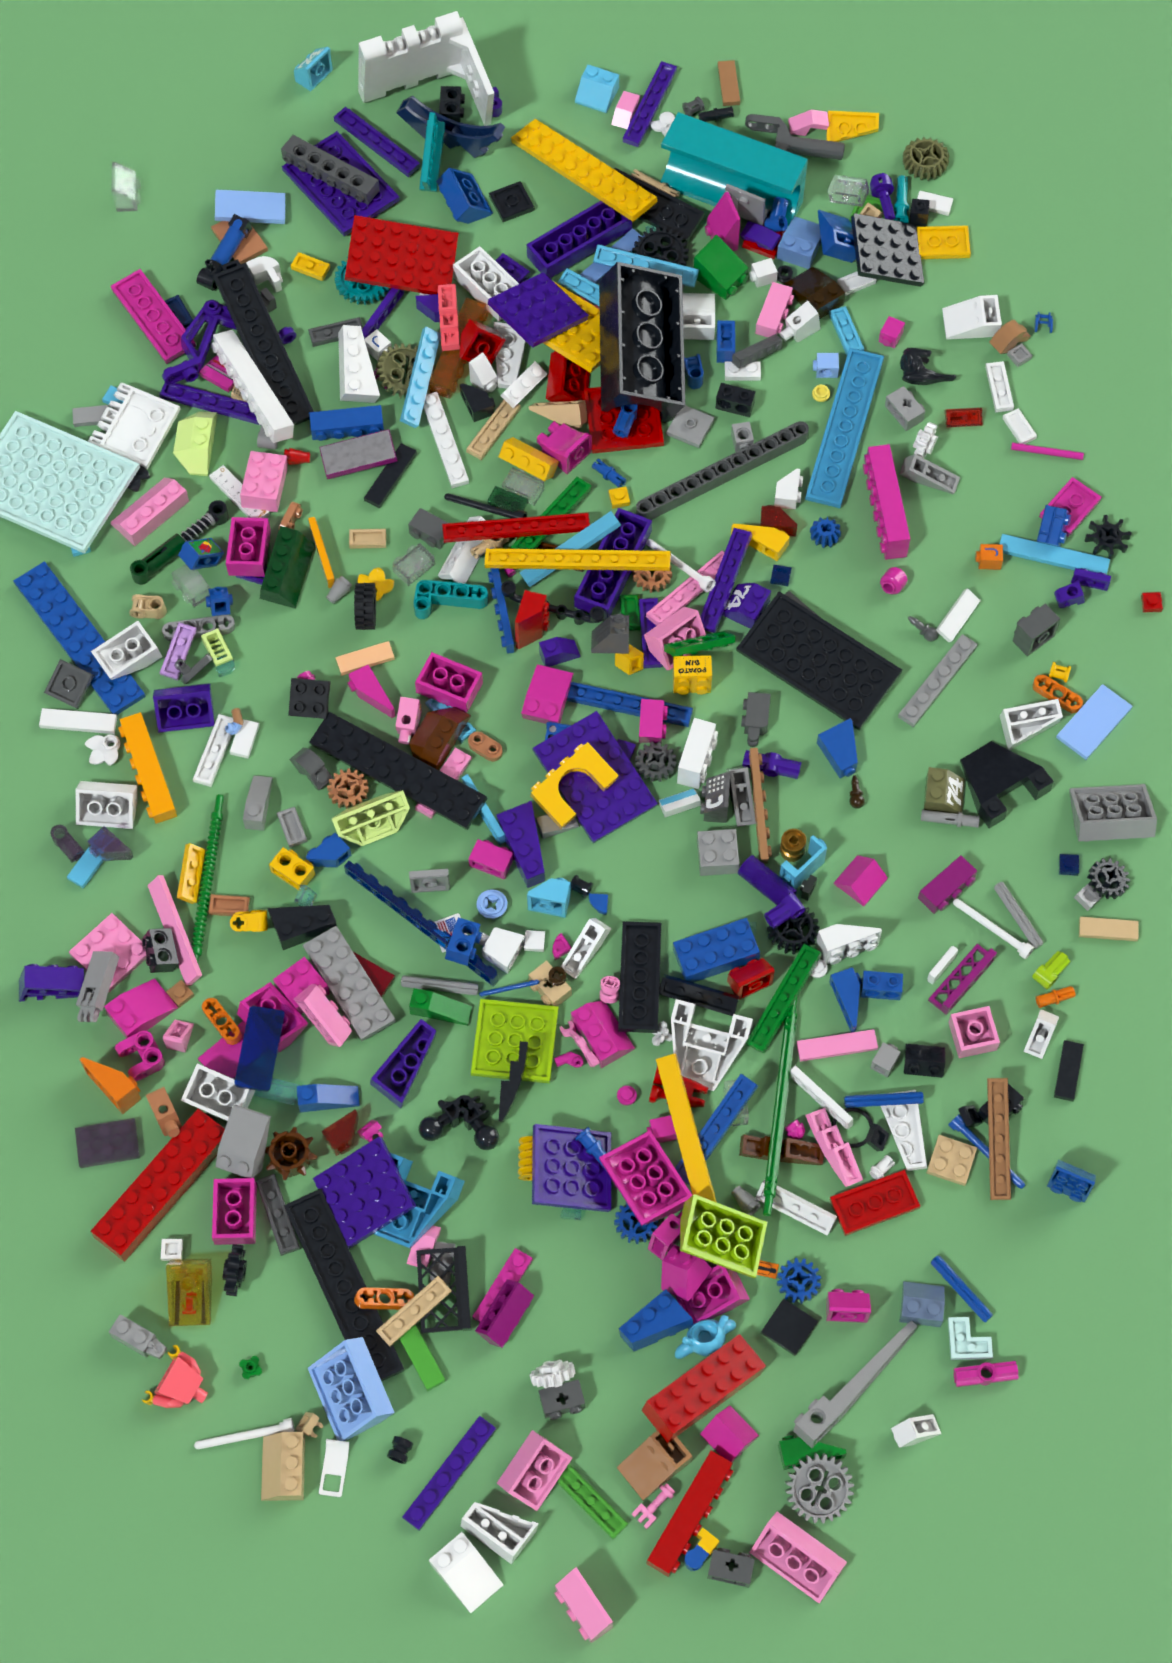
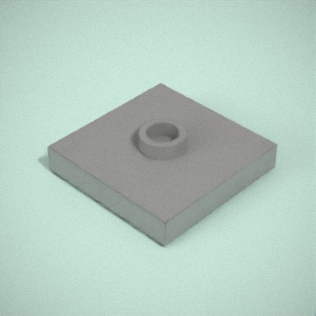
M685 405L675 415L666 435L699 448L714 422V417Z
M448 869L409 871L412 893L450 890Z

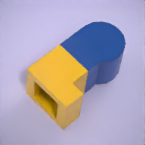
M704 1528L697 1535V1538L700 1539L699 1543L685 1555L684 1564L690 1571L699 1570L720 1542Z

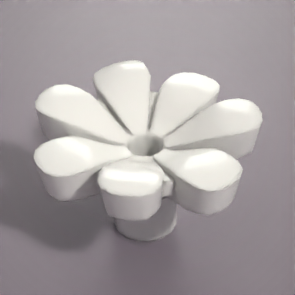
M659 1022L658 1033H652L655 1035L652 1038L653 1045L659 1046L660 1042L664 1040L669 1042L672 1040V1034L668 1033L669 1030L667 1029L666 1022Z

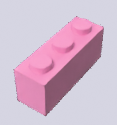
M772 282L756 323L755 334L764 337L780 334L784 326L782 323L783 319H786L789 314L788 306H792L795 296L792 295V287Z

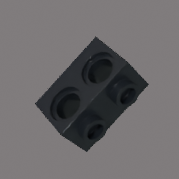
M441 86L439 114L460 122L461 118H464V108H461V105L465 104V94H462L461 86Z
M721 383L716 396L715 409L750 418L755 403L756 391Z
M171 928L149 929L142 938V946L146 950V964L149 966L150 973L173 972L179 962Z

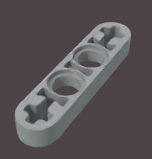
M230 615L166 623L162 628V632L166 640L172 641L177 625L180 622L197 628L194 638H200L201 635L215 629H219L222 635L233 632L235 622ZM225 622H228V623H229V624H228V627H225V626H224V625H225ZM207 623L213 625L210 630H204L203 626ZM169 629H173V634H169Z

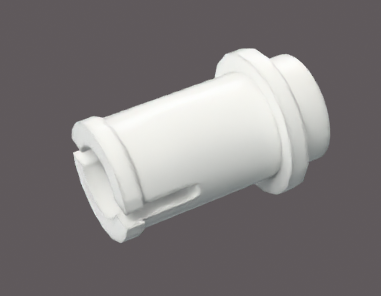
M885 1155L876 1166L871 1167L869 1173L875 1180L883 1178L884 1174L895 1165V1162L892 1161L891 1157Z

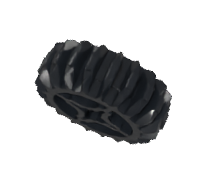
M808 907L797 917L798 919L790 918L785 921V928L781 933L778 931V927L773 929L767 926V931L770 932L768 938L773 939L772 945L778 944V951L785 948V954L788 953V950H792L794 955L796 950L800 951L803 944L808 946L815 945V939H817V932L820 930V927L817 925L818 919H813L815 917L814 912L808 914ZM804 925H807L809 933L804 937L802 929Z

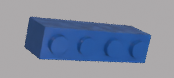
M381 405L309 412L312 440L323 441L331 438L360 437L361 435L384 430Z

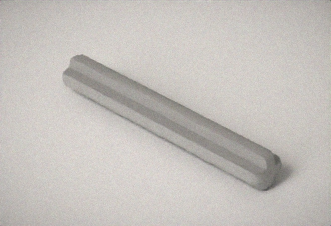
M1004 882L997 883L994 887L995 891L1035 949L1042 946L1043 940Z
M405 975L401 978L402 987L477 995L478 984Z

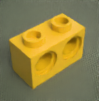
M284 847L269 863L270 871L300 892L304 890L315 876L314 866L310 861L306 859L303 861L296 852L291 849L287 850ZM284 861L290 862L288 865H282ZM299 871H304V872H305L304 875H301V876L297 875V873H298Z

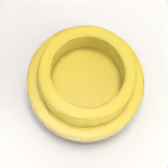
M817 385L812 391V397L818 402H825L830 397V390L825 385Z

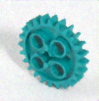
M341 261L342 266L337 267L338 271L335 272L336 289L339 290V295H344L345 300L350 298V303L356 300L357 305L361 301H363L364 305H366L367 301L373 304V299L380 301L379 296L385 297V291L389 292L388 287L344 280L347 266L345 261Z

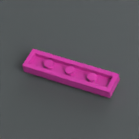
M516 1248L513 1250L472 1316L474 1320L479 1323L481 1322L507 1279L520 1282L533 1258Z

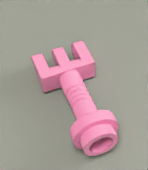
M667 1483L659 1487L662 1490L661 1493L647 1508L641 1503L631 1514L635 1518L642 1512L643 1514L638 1521L642 1523L648 1518L649 1521L644 1525L646 1529L657 1520L653 1513L658 1506L668 1497L670 1499L674 1497L675 1491Z

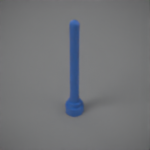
M958 1114L948 1126L954 1131L961 1132L989 1159V1148L966 1127L961 1115ZM1010 1169V1180L1018 1188H1024V1181Z

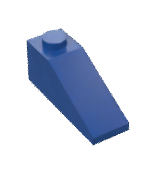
M852 967L831 974L829 981L851 1033L855 1032L857 1027L861 984L858 972L855 973Z
M327 1084L297 1086L300 1113L360 1106L358 1086Z

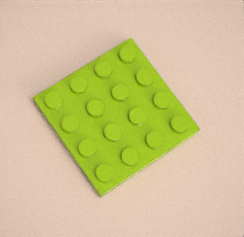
M480 999L471 1076L509 1079L510 1061H519L521 1041L529 1043L522 1081L550 1084L559 1007Z

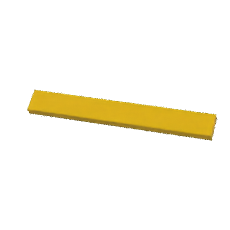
M674 1053L658 1058L656 1063L692 1194L717 1203L677 1056Z

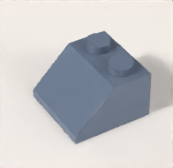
M903 1281L899 1322L909 1323L912 1320L917 1325L941 1327L945 1305L944 1286Z

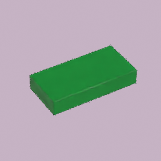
M639 594L620 595L621 614L629 615V631L641 630Z

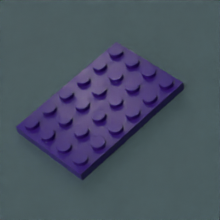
M338 131L314 146L379 180L380 191L368 205L357 201L348 194L342 193L335 187L329 186L326 182L314 178L311 174L299 170L298 167L286 163L282 166V171L344 237L352 232L354 215L374 218L400 201L397 193Z
M597 711L532 749L548 773L552 769L556 771L561 766L559 763L568 756L570 758L575 754L574 750L580 744L585 745L588 742L619 775L618 779L604 792L587 774L582 772L568 773L558 784L559 792L576 813L575 817L592 843L599 841L658 805Z

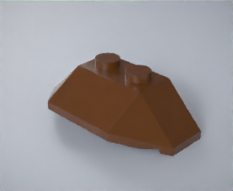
M456 707L428 712L409 743L413 757L440 770L471 715Z

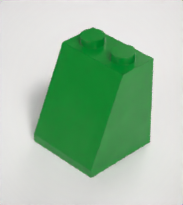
M715 235L694 257V268L699 270L697 281L725 300L730 295L733 296L741 284H745L749 278V267L718 235Z

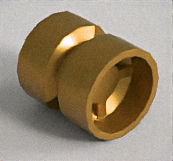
M793 828L783 833L780 854L785 860L796 862L803 857L806 846L805 834L801 830Z

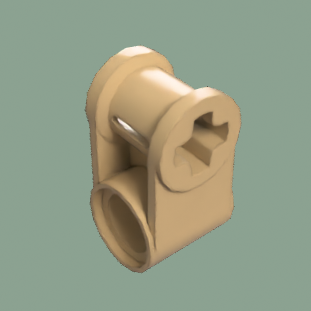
M140 594L132 596L133 605L129 611L130 616L134 618L161 619L166 615L167 609L160 596Z

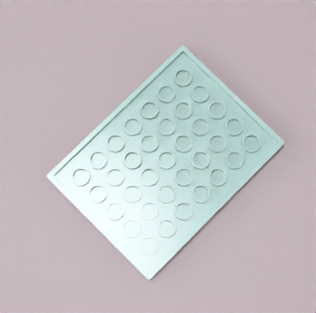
M15 411L0 433V517L85 554L136 475L140 465L137 462Z

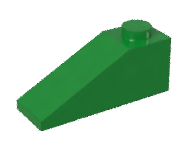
M414 988L409 1009L411 1015L468 1026L472 1006L431 991Z
M794 1435L783 1437L782 1441H779L778 1444L783 1470L792 1469L793 1465L799 1467L798 1460L801 1459L803 1462H806V1455L814 1459V1453H817L819 1458L825 1453L827 1460L831 1456H834L835 1460L845 1458L847 1454L846 1449L820 1442L811 1448L800 1437L794 1438Z

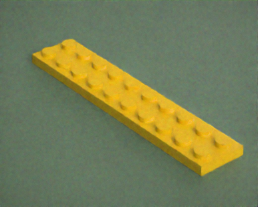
M537 119L531 121L511 137L513 144L632 222L657 203L655 195Z

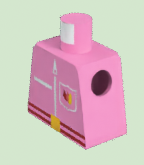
M400 697L396 730L400 734L398 742L401 744H409L411 736H414L419 727L422 714L419 699Z

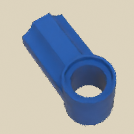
M774 198L770 217L765 219L764 227L774 232H781L787 229L788 223L785 217L789 202L787 199Z
M637 404L621 406V411L613 428V433L618 437H628L633 422L637 418Z

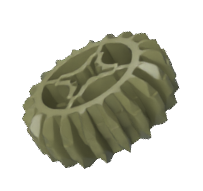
M923 137L922 140L916 138L915 141H911L905 147L902 162L905 170H908L909 175L914 174V178L920 177V180L926 178L928 181L931 177L935 180L937 176L941 177L942 173L946 171L949 165V153L943 143H938V139L933 141L931 137L929 139Z

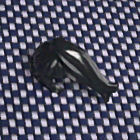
M907 348L901 356L900 367L904 371L902 380L907 383L929 385L953 381L956 379V375L939 374L936 371L928 370L922 362L926 364L929 362L928 357L932 353L930 350Z

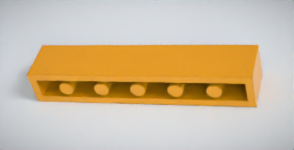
M142 713L119 719L121 726L118 727L122 738L126 737L127 740L124 743L126 752L132 755L129 761L132 769H137L138 772L135 775L138 786H143L144 790L140 792L143 801H148L149 807L146 808L149 818H154L155 824L177 817Z

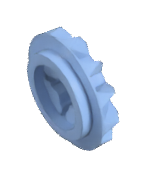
M487 890L481 893L476 903L479 914L486 919L492 918L493 920L499 916L502 917L503 913L507 910L505 895L498 890ZM488 900L489 902L491 901V903L497 902L495 904L496 910L492 907L487 908L489 906Z

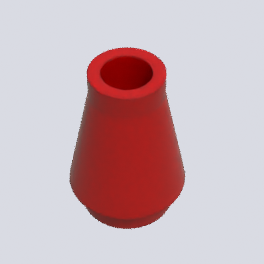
M293 448L284 449L288 466L310 463V452Z

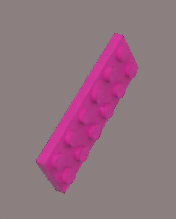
M141 269L110 286L115 296L166 364L185 353L181 347V336L186 329ZM192 340V345L196 347L195 341Z

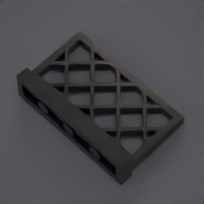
M457 1246L456 1248L416 1250L419 1292L426 1287L422 1279L427 1273L434 1278L437 1277L430 1270L439 1262L446 1268L440 1276L441 1279L448 1271L455 1276V1282L451 1285L450 1289L452 1290L456 1285V1293L453 1290L451 1293L457 1299L452 1308L443 1301L440 1302L449 1310L442 1319L433 1313L436 1307L421 1319V1333L471 1331L466 1247ZM445 1253H454V1261L449 1267L440 1260ZM430 1254L435 1261L429 1268H426L421 1263V1255ZM453 1265H454V1268H455V1272H453V1271L451 1270V1268L453 1267ZM451 1312L458 1318V1326L449 1327L444 1322ZM432 1314L439 1322L434 1328H425V1320Z

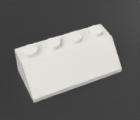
M479 246L453 264V278L492 316L501 321L502 318L488 305V299L519 283Z

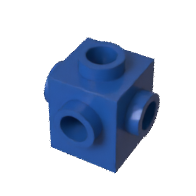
M227 587L208 589L209 596L205 597L206 607H210L212 616L230 614V605H233L232 594H228Z

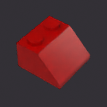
M469 319L461 333L459 357L470 362L481 353H484L489 363L492 364L506 339L497 330Z
M764 958L759 960L753 959L742 968L736 967L732 969L728 974L727 982L734 995L740 996V1000L773 985L775 970Z

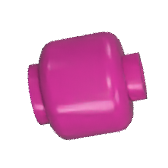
M891 567L881 577L880 584L884 592L896 595L907 584L908 578L902 569Z

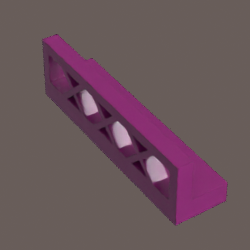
M976 944L931 995L928 1001L947 1015L993 963L997 952L992 948L986 951ZM976 951L984 956L979 962L973 961V955ZM971 966V972L967 976H962L961 968ZM959 980L960 984L957 988L949 990V982ZM939 994H947V999L943 1004L935 999Z

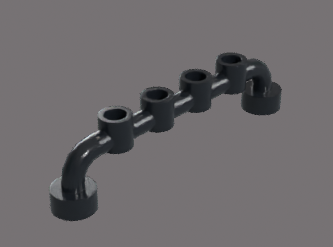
M505 581L501 586L502 594L515 602L521 603L523 596L516 594L515 583ZM549 603L548 612L556 613L557 618L560 620H564L566 617L573 618L577 625H581L584 622L600 623L604 620L605 614L603 608L599 606L591 608L590 616L586 615L582 610H569L565 605L555 606Z

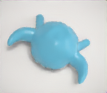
M722 1315L719 1321L705 1319L693 1324L687 1332V1337H683L682 1344L676 1348L675 1358L682 1359L693 1352L701 1356H709L723 1346L725 1334L736 1328L735 1321L728 1319L729 1317L726 1315Z

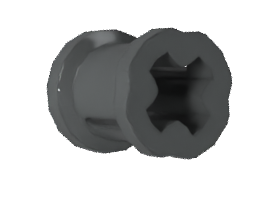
M699 96L689 103L685 102L682 104L685 115L691 117L692 114L705 110L704 103Z

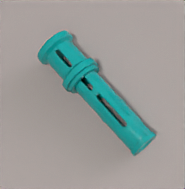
M905 175L898 176L897 202L894 204L896 218L893 220L908 223V177L905 178Z

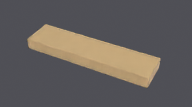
M503 400L467 447L466 452L482 461L519 412L521 405L517 404L512 408Z
M437 1276L378 1328L376 1332L391 1347L445 1299L452 1290Z

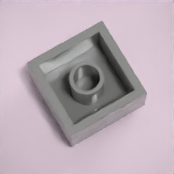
M736 829L697 831L700 876L738 874L739 855Z

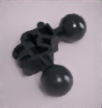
M461 1095L453 1101L439 1100L438 1106L444 1114L439 1117H425L420 1122L418 1128L422 1138L427 1141H435L442 1136L445 1126L451 1124L455 1128L459 1125L460 1118H463L468 1131L473 1128L476 1132L474 1141L480 1149L487 1151L494 1149L499 1142L498 1131L494 1127L484 1125L483 1123L491 1115V1111L485 1110V1103H479L480 1096L471 1099L467 1095Z

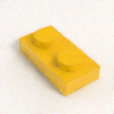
M300 252L297 253L291 264V270L320 281L324 280L330 269L329 263Z

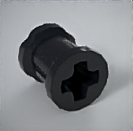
M576 874L570 883L571 891L574 890L582 894L583 898L586 899L592 890L593 883L580 879L579 875Z

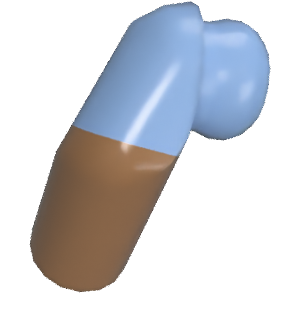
M239 708L231 711L233 722L225 726V731L231 735L237 734L244 723Z

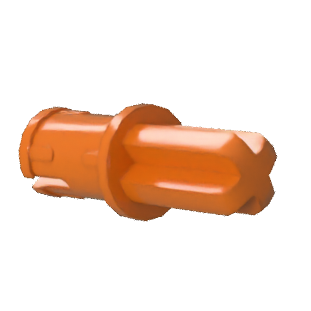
M1069 986L1056 991L1053 989L1049 993L1036 996L1035 999L1038 1008H1042L1054 1003L1057 1005L1060 1001L1075 997L1076 994L1074 988Z

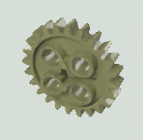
M401 343L400 348L397 344H394L393 349L389 346L387 351H383L376 365L379 368L376 374L380 375L378 381H384L381 386L388 387L386 392L392 390L393 396L398 393L400 399L403 395L406 396L410 382L409 379L413 370L412 363L415 362L418 346L411 349V344L405 347L404 343ZM406 358H408V364H407V367H406V377H405V379H404V385H403V384H402V379H403L404 372H405L404 366H405V364H406ZM431 373V377H430L429 386H431V384H432V381H431V380H432L433 377H434V375H433L432 373Z

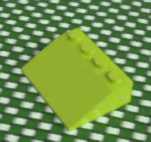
M694 1194L684 1202L680 1220V1251L755 1279L768 1222Z

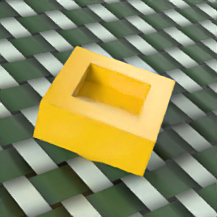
M627 487L609 490L612 509L630 506Z

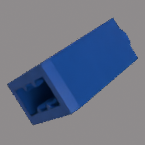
M850 718L818 734L817 737L818 746L839 778L853 775L858 764L853 722Z

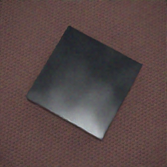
M521 181L489 193V197L502 222L535 211V207Z
M783 1298L762 1329L761 1334L796 1356L818 1321Z

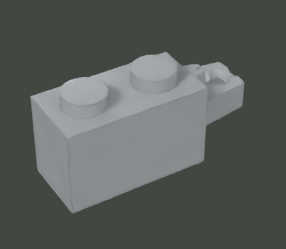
M121 1314L109 1330V1334L113 1339L146 1358L150 1355L161 1359L167 1350L166 1346L158 1341L155 1334Z

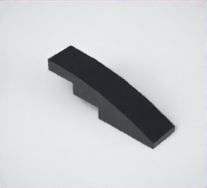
M520 1041L519 1061H510L509 1081H501L500 1122H504L521 1086L527 1061L528 1042Z

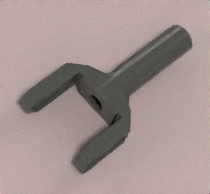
M757 114L746 116L745 125L752 131L777 133L776 148L797 155L842 160L844 156L845 145L843 142L793 137L789 133L787 125L780 117Z

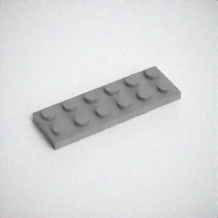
M337 926L303 944L304 950L322 979L327 983L330 992L361 1041L366 1040L396 1022Z

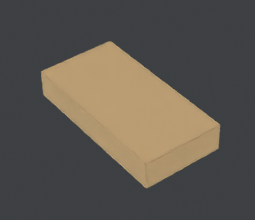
M349 529V548H386V529Z

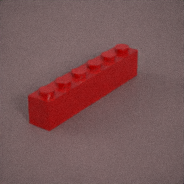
M712 1450L710 1451L647 1559V1565L667 1577L670 1576L671 1572L676 1573L681 1564L678 1561L682 1554L686 1555L692 1545L689 1543L691 1537L698 1535L702 1528V1525H700L702 1518L705 1517L707 1519L713 1509L710 1504L713 1499H719L723 1491L721 1485L724 1480L728 1482L734 1472L731 1469L732 1462Z

